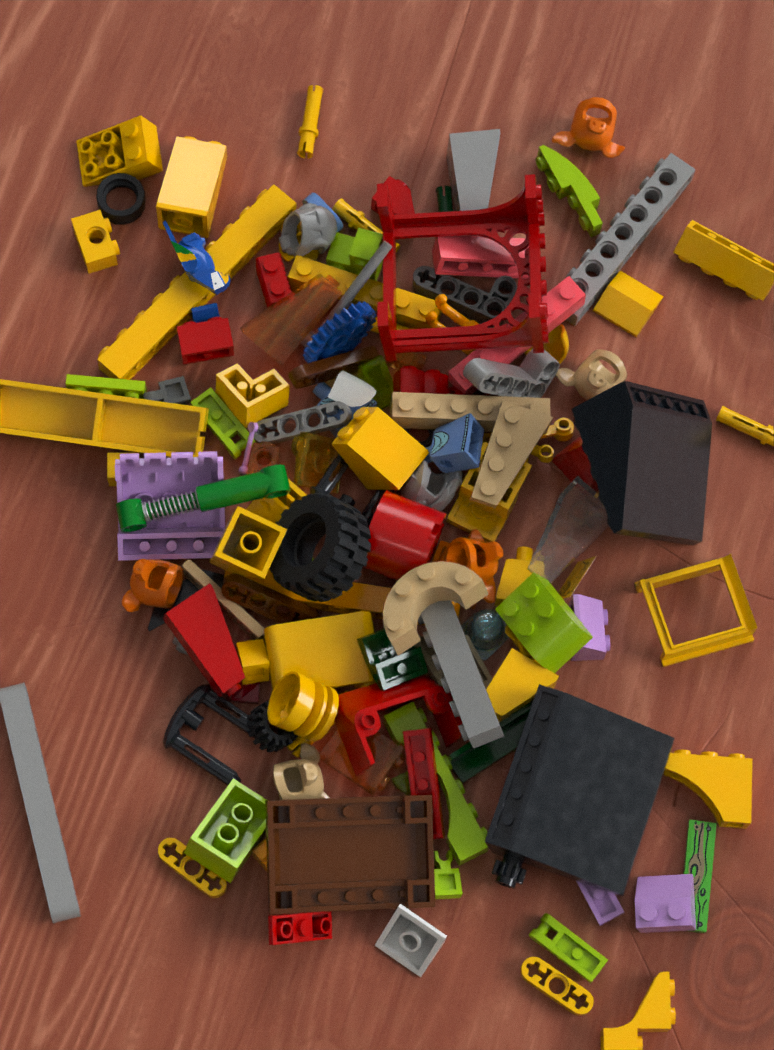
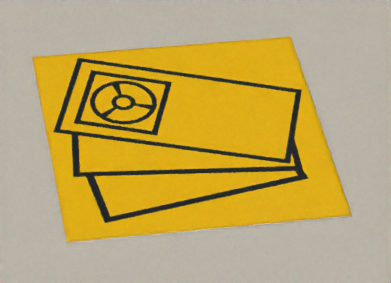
M596 556L577 562L558 592L563 599L571 597Z

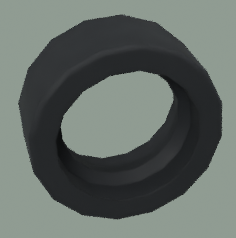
M116 173L101 181L97 188L96 199L98 208L101 210L102 216L104 218L108 217L111 223L125 225L134 222L142 215L146 202L145 192L142 184L136 177L125 173ZM119 187L133 190L136 195L135 204L123 211L110 208L106 202L107 194Z

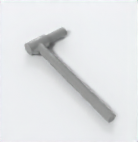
M383 241L321 326L325 324L326 320L333 319L335 313L338 315L343 308L346 309L391 250L392 246L388 242ZM285 317L281 322V325L293 334L305 348L308 347L306 343L313 340L311 336L318 333V330L316 332H305L288 317Z

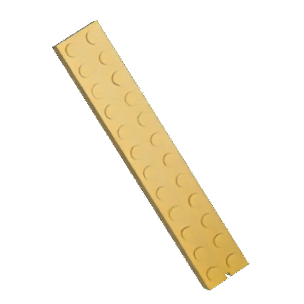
M0 379V433L141 453L166 452V456L171 457V452H193V457H198V452H203L205 437L200 436L201 431L206 432L209 408Z

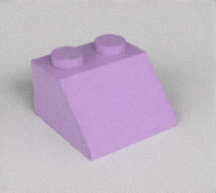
M573 594L569 607L593 638L571 658V661L603 660L607 653L606 651H610V636L605 635L604 625H608V611L603 609L602 600Z
M693 874L637 877L635 918L636 928L640 933L696 930Z

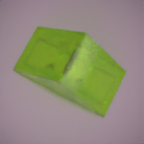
M379 355L358 367V378L376 390V394L372 399L377 402V407L382 410L390 405L393 380L384 357Z

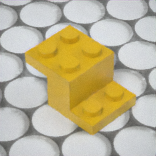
M484 442L481 449L479 467L470 469L460 487L459 497L446 522L469 534L473 529H478L484 541L488 543L496 541L517 502L519 491L532 465L527 462L524 463L496 508L472 501L470 498L488 443Z

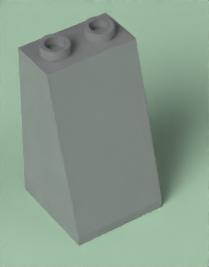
M500 129L449 134L446 158L450 186L452 187L454 211L488 208L500 139Z

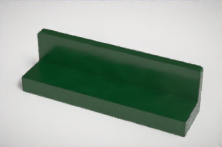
M533 701L499 722L504 737L474 749L471 743L468 742L448 756L453 768L452 771L461 781L462 785L517 749Z

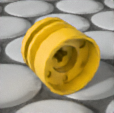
M291 671L285 674L273 689L268 703V720L271 725L285 731H293L295 735L315 742L320 740L334 723L339 705L338 693L332 687L325 686L320 682H313L311 678Z

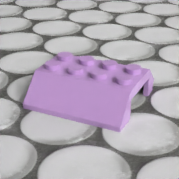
M217 451L198 452V457H193V452H171V458H166V452L144 453L143 459H139V453L120 454V459H115L117 503L128 499H141L142 502L150 501L152 503L153 500L155 502L157 499L162 500V497L167 499V496L171 498L172 495L176 497V494L178 496H181V493L185 495V492L187 494H190V491L194 493L196 486L224 480L223 456L218 457ZM225 507L206 512L194 509L193 512L191 510L189 513L185 511L184 514L180 512V515L176 513L173 516L171 514V517L166 516V518H163L162 516L161 519L157 517L156 521L153 519L152 522H147V527L134 532H121L118 520V561L211 558L225 529Z

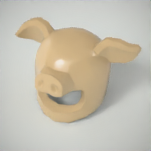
M597 349L583 361L576 372L568 368H560L555 376L565 386H575L578 393L584 399L589 400L625 381L627 372L622 360L611 351ZM599 360L608 362L615 369L616 374L607 370Z
M303 743L301 744L300 751L301 759L273 765V778L280 800L330 798L323 792L324 781L318 765L320 754L314 746Z

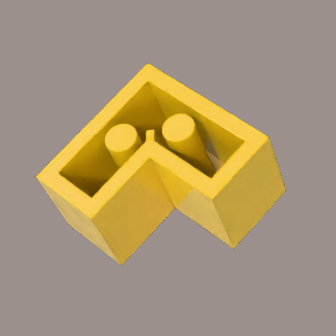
M238 363L216 374L215 393L245 428L248 427L250 422L257 423L288 406L290 385L275 369L254 380Z

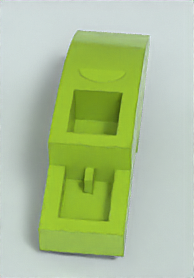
M545 145L540 146L536 164L538 169L546 174L547 184L551 192H555L559 199L567 196L570 207L573 210L576 209L579 215V223L584 231L587 230L590 237L600 234L603 222L596 211L600 197L592 184L564 156Z

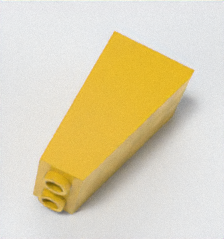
M185 136L184 138L176 137L156 204L159 229L166 230L163 221L166 220L170 230L173 232L184 234L195 232L200 237L209 238L227 160L226 145H222L217 141H199L190 136Z

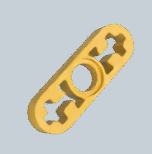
M166 838L161 841L158 846V854L163 863L208 897L218 898L226 892L227 881L211 870L207 873V877L213 881L219 878L221 889L214 888L210 891V885L205 879H202L201 883L197 882L203 877L205 870L208 869L201 864L198 874H187L184 867L187 862L194 860L191 857L185 856L181 860L179 867L175 865L179 862L173 855H170L168 858L165 857L166 851L164 848L166 846L170 848L173 845L177 846L175 849L176 853L183 857L187 846L175 838Z
M529 957L521 965L520 974L524 981L574 1015L583 1016L592 1009L594 1004L592 994L542 959ZM534 963L539 966L538 972L542 975H545L546 971L551 973L545 980L544 986L539 984L543 978L536 974L533 977L528 975L529 969L526 968L527 965L533 966ZM558 978L563 981L565 989L561 994H554L550 991L549 982L552 979ZM570 986L575 989L571 993L573 996L579 998L583 995L586 998L585 1004L588 1005L587 1008L582 1006L580 1009H577L575 1007L576 1001L571 997L568 998L567 1002L562 999L569 992Z

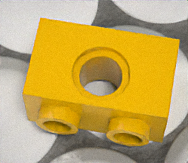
M101 210L71 218L73 231L88 274L118 265L116 255H120L117 241H111L109 236L112 228L108 217L103 219ZM96 238L103 240L98 244H94L91 242Z

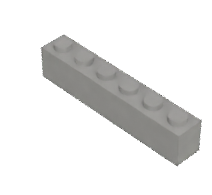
M438 601L429 605L421 613L418 622L420 625L425 623L427 631L423 632V636L428 648L434 647L436 654L431 656L437 671L443 670L445 677L440 680L445 693L451 692L454 699L449 704L455 718L460 716L463 724L458 727L463 740H470L474 749L504 737L452 601Z

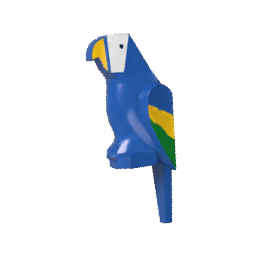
M166 220L163 221L171 243L190 281L200 284L216 295L227 290L231 281L229 274L224 276L221 272L215 270L212 257L204 249L206 244L205 238H201L199 234L193 232L177 243Z

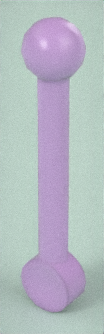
M256 422L248 424V441L243 464L239 468V473L242 476L247 475L249 472L247 465L254 433L258 431V423Z

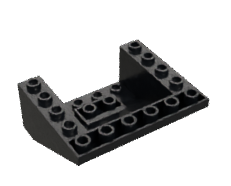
M623 381L571 408L574 415V425L582 439V449L588 456L591 465L590 473L597 483L599 489L598 496L605 507L608 516L607 523L613 533L693 546L702 542L712 422L704 400Z
M539 684L485 839L486 845L492 853L501 856H511L523 861L525 864L623 896L675 738L568 693Z

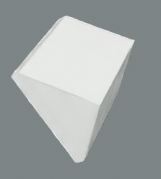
M400 904L375 946L421 977L444 944L447 936Z

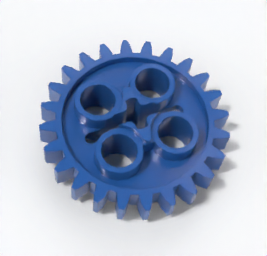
M359 301L355 306L351 304L347 310L343 308L340 314L337 315L335 313L333 319L326 320L325 324L318 328V333L311 336L313 340L306 343L308 347L303 350L305 352L303 354L305 361L310 363L353 351L362 342V338L368 335L367 331L373 328L372 324L376 322L375 318L377 317L374 309L365 301L363 303Z

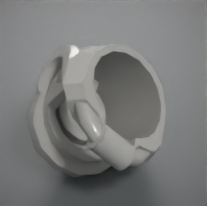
M312 203L302 205L299 209L291 212L284 220L281 237H279L282 252L287 253L289 256L299 255L302 257L312 250H317L319 254L325 253L334 241L338 230L334 215L327 208ZM299 222L301 224L302 229L300 244L298 243L296 236L297 225L299 224Z
M423 460L400 488L401 496L442 511L450 503L458 487L462 485L463 472L455 471L436 474L428 467V462Z

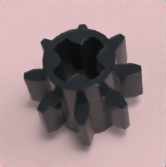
M504 855L502 861L496 860L492 870V874L497 875L495 882L515 889L516 883L523 884L527 870L522 869L523 861Z

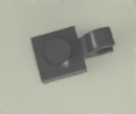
M184 376L158 382L159 390L143 393L144 399L183 405L191 402Z

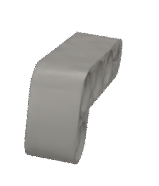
M532 349L520 366L474 358L465 366L463 375L483 393L507 397L541 398L558 372L560 364L546 350H544V353H533Z

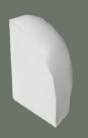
M343 370L338 374L328 398L343 402L350 407H356L371 401L376 394V390L365 381Z

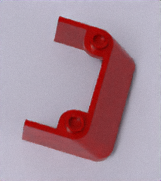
M426 674L381 691L375 683L338 695V712L334 721L356 777L362 775L375 764L366 738L373 736L379 731L381 726L379 712L424 699L427 708L434 715L446 747L452 746L462 738L458 726L463 723L460 716L455 718L449 704V702L453 701L451 694H446L443 686Z

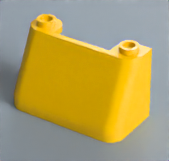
M368 611L353 612L266 627L264 629V643L270 662L269 674L272 692L278 681L291 671L298 672L311 678L313 682H320L332 688L354 685L355 688L359 689L375 684L376 682L367 667L357 641L358 638L374 633L371 613Z

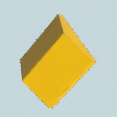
M620 270L608 284L593 312L637 337L663 299V296Z

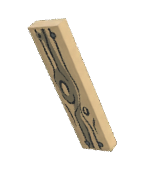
M188 559L182 565L184 576L199 590L210 583L215 591L221 610L253 640L263 639L264 641V628L239 604L226 599L222 595L221 588L195 563Z

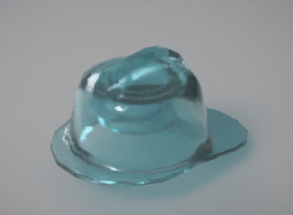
M480 610L461 625L464 634L469 636L482 661L488 659L509 637L505 633L507 624L495 610Z

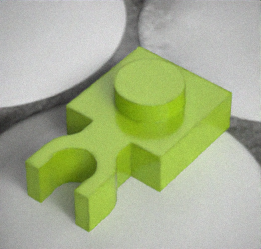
M452 850L447 851L446 861H442L438 856V851H434V865L437 867V869H434L435 899L461 898L462 886L459 868H451L450 865L453 860Z

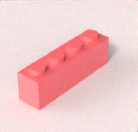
M473 235L436 237L432 257L435 274L498 278L509 276L511 278H519L518 269L512 256L503 246L491 239ZM511 238L509 243L512 246H517L523 243L525 239ZM525 250L519 252V257L525 258ZM528 275L522 276L523 279H527L529 277Z

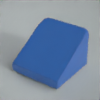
M217 303L191 309L192 319L196 323L205 322L212 317H219Z

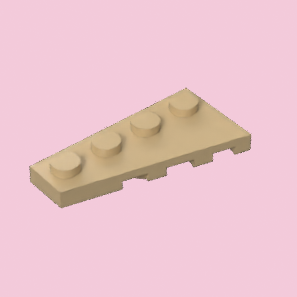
M503 400L470 500L496 508L553 417Z

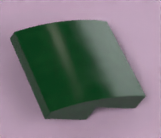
M385 628L357 639L367 667L381 691L428 673L421 647H415L414 645L398 656L386 634Z

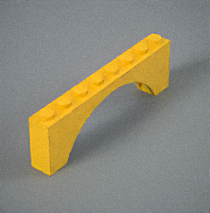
M683 749L670 753L664 772L665 776L682 783L698 795L714 815L719 827L748 828L751 824L752 810L751 758H745V755L738 753L729 754L728 757L718 756V753L710 751L696 755L691 754L689 750Z

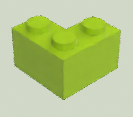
M358 228L355 237L337 232L326 257L327 265L359 275L383 243V234ZM383 260L369 279L377 281Z

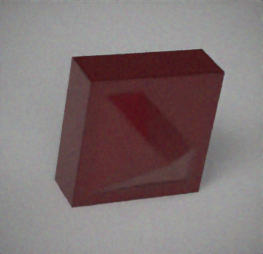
M241 682L242 688L231 696V702L258 704L260 682L244 685Z

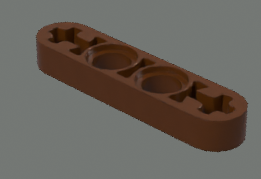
M368 346L300 365L294 368L288 377L294 388L300 389L336 379L343 370L354 374L371 369L379 364L382 358L375 346Z
M229 574L224 578L221 592L226 599L282 624L302 621L307 618H320L316 609L242 575ZM259 594L264 596L266 600L264 602H256L252 599V596ZM284 605L290 611L288 613H280L276 607Z

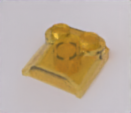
M300 432V434L294 437L291 448L293 455L296 457L295 485L307 488L311 486L316 487L327 471V468L338 455L337 450L332 445L335 439L306 432ZM339 462L328 480L330 482L341 468V462ZM340 480L331 491L332 493H338Z

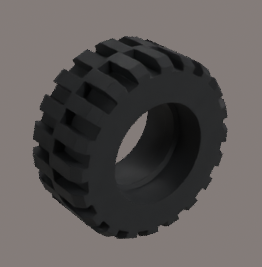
M308 494L301 497L302 500L298 499L291 503V507L282 512L280 521L275 523L286 528L287 531L272 561L270 571L273 573L272 575L276 582L281 584L283 588L308 600L324 602L341 596L342 591H348L353 586L354 580L360 578L362 575L361 570L363 566L366 567L368 562L366 557L367 553L371 550V543L368 542V539H371V534L365 517L355 507L330 494ZM326 534L325 542L320 553L312 561L316 545L318 544L320 539Z

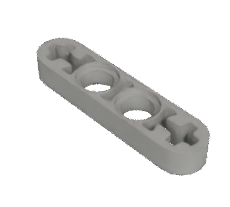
M335 401L263 419L257 422L258 431L254 433V439L261 444L272 445L344 427L351 421L352 411L343 402ZM338 409L344 411V414L340 415V420L336 417L327 418L325 411L330 416L337 414ZM313 414L320 415V423L316 427H310L308 423L310 416ZM289 420H294L296 423L295 430L291 433H286L284 430L285 423ZM265 427L270 430L277 429L279 434L275 431L267 433V438L261 435V433L265 432Z

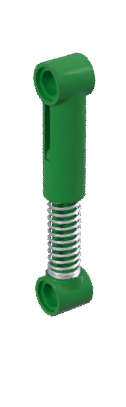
M272 465L256 473L196 486L194 493L190 491V494L185 492V495L181 493V496H178L176 494V497L172 495L169 498L167 496V499L162 497V500L157 499L156 502L153 500L152 503L150 501L142 502L141 499L124 500L116 504V511L121 532H134L147 527V522H152L153 519L156 521L157 517L159 519L162 516L163 518H166V516L171 517V514L173 516L176 513L180 515V512L183 514L185 511L189 513L190 510L193 512L194 509L206 512L261 498H278L289 494L291 490L285 465Z

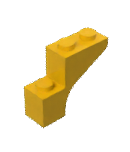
M660 972L653 979L631 1022L621 1027L603 1028L600 1031L601 1050H643L642 1036H638V1032H668L671 1029V1025H675L676 1012L675 1008H671L670 996L675 994L674 979H670V972Z

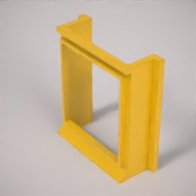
M731 554L673 572L642 579L634 583L637 593L643 592L663 650L660 656L663 667L754 641L753 634L758 627ZM721 570L740 627L673 645L654 589Z

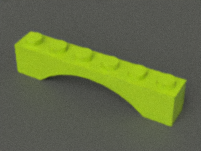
M413 702L385 715L383 719V724L395 746L405 750L403 731L427 728L425 725L427 718L421 707L416 708ZM432 731L438 782L445 795L449 813V829L446 843L449 849L452 850L458 866L488 852L489 847L485 843L488 832L485 827H479L476 818H478L477 811L472 803L467 804L463 796L465 789L459 779L454 780L450 772L453 769L450 760L446 755H441L437 748L440 745L434 731Z

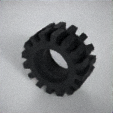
M267 700L252 709L251 714L247 717V720L250 722L246 726L252 730L248 733L249 737H255V740L252 742L255 745L260 743L259 749L265 750L267 748V752L271 753L290 745L298 736L293 731H285L281 728H278V734L271 730L268 724L267 710L269 701Z

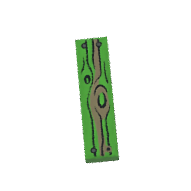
M689 819L683 874H693L696 930L690 931L706 933L717 823Z

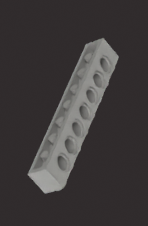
M672 153L665 160L661 158L653 170L655 173L652 177L647 176L642 181L639 187L640 192L636 196L632 194L625 203L624 207L626 209L623 213L618 212L610 222V229L607 232L603 230L595 241L597 245L593 250L588 249L580 260L582 262L577 269L573 267L566 276V278L570 276L586 294L584 306L568 317L566 321L573 326L577 325L690 184L696 169ZM660 181H666L670 185H663L660 183ZM645 199H652L656 203H648ZM631 217H638L641 221L635 222ZM623 235L626 237V240H620L616 236ZM608 253L612 258H604L601 254ZM592 271L596 273L597 276L590 277L586 274V272Z

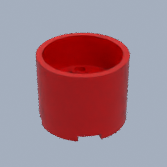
M386 490L369 525L371 539H368V542L371 543V550L367 553L366 558H368L366 567L363 566V568L398 581L412 569L430 563L444 527L442 522L446 518L447 513Z

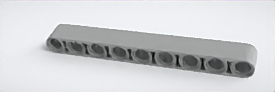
M25 682L0 688V703L53 924L80 917L77 896Z

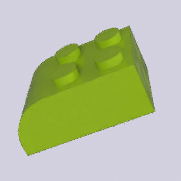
M534 572L495 609L530 655L545 669L547 668L553 673H556L593 638L552 584Z
M233 778L190 837L184 854L231 883L251 855L252 850L266 833L265 801L268 800Z

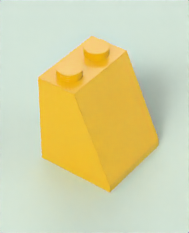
M379 407L359 408L353 414V419L350 423L340 429L337 434L338 437L332 443L333 447L364 486L372 490H399L429 454V451Z
M237 506L224 529L209 563L232 574L265 579L287 529Z
M512 648L486 689L498 721L501 722L532 702L539 684L554 689L559 676Z

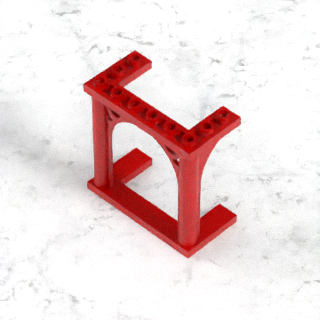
M535 174L525 175V184L522 191L512 200L491 208L466 211L394 215L388 184H377V210L383 231V241L388 242L392 246L383 259V302H377V326L386 361H397V353L533 346V353H544V343H549L547 327L548 307L547 303H542V296L547 295V281L542 280L541 272H546V256H541V249H546L545 233H540V226H545L542 186L541 184H536ZM505 231H507L505 237H500L498 235V232L505 233ZM523 233L526 235L524 242L520 245L512 246L509 243L515 234ZM461 235L481 236L503 246L514 259L519 275L517 290L507 308L495 318L472 326L397 330L396 239ZM525 250V258L519 257V252ZM523 275L529 276L527 279L522 278ZM527 296L526 302L528 305L520 302L521 297ZM514 310H523L527 313V317L522 322L515 320L511 315ZM503 320H507L512 327H508L507 324L500 326V323Z

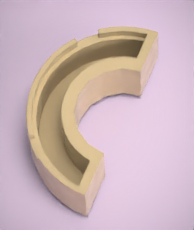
M442 561L418 566L403 575L390 590L383 610L384 628L397 655L399 656L421 641L417 633V621L421 613L429 605L438 601L449 600L459 603L463 608L468 609L488 595L483 580L474 571L463 565Z

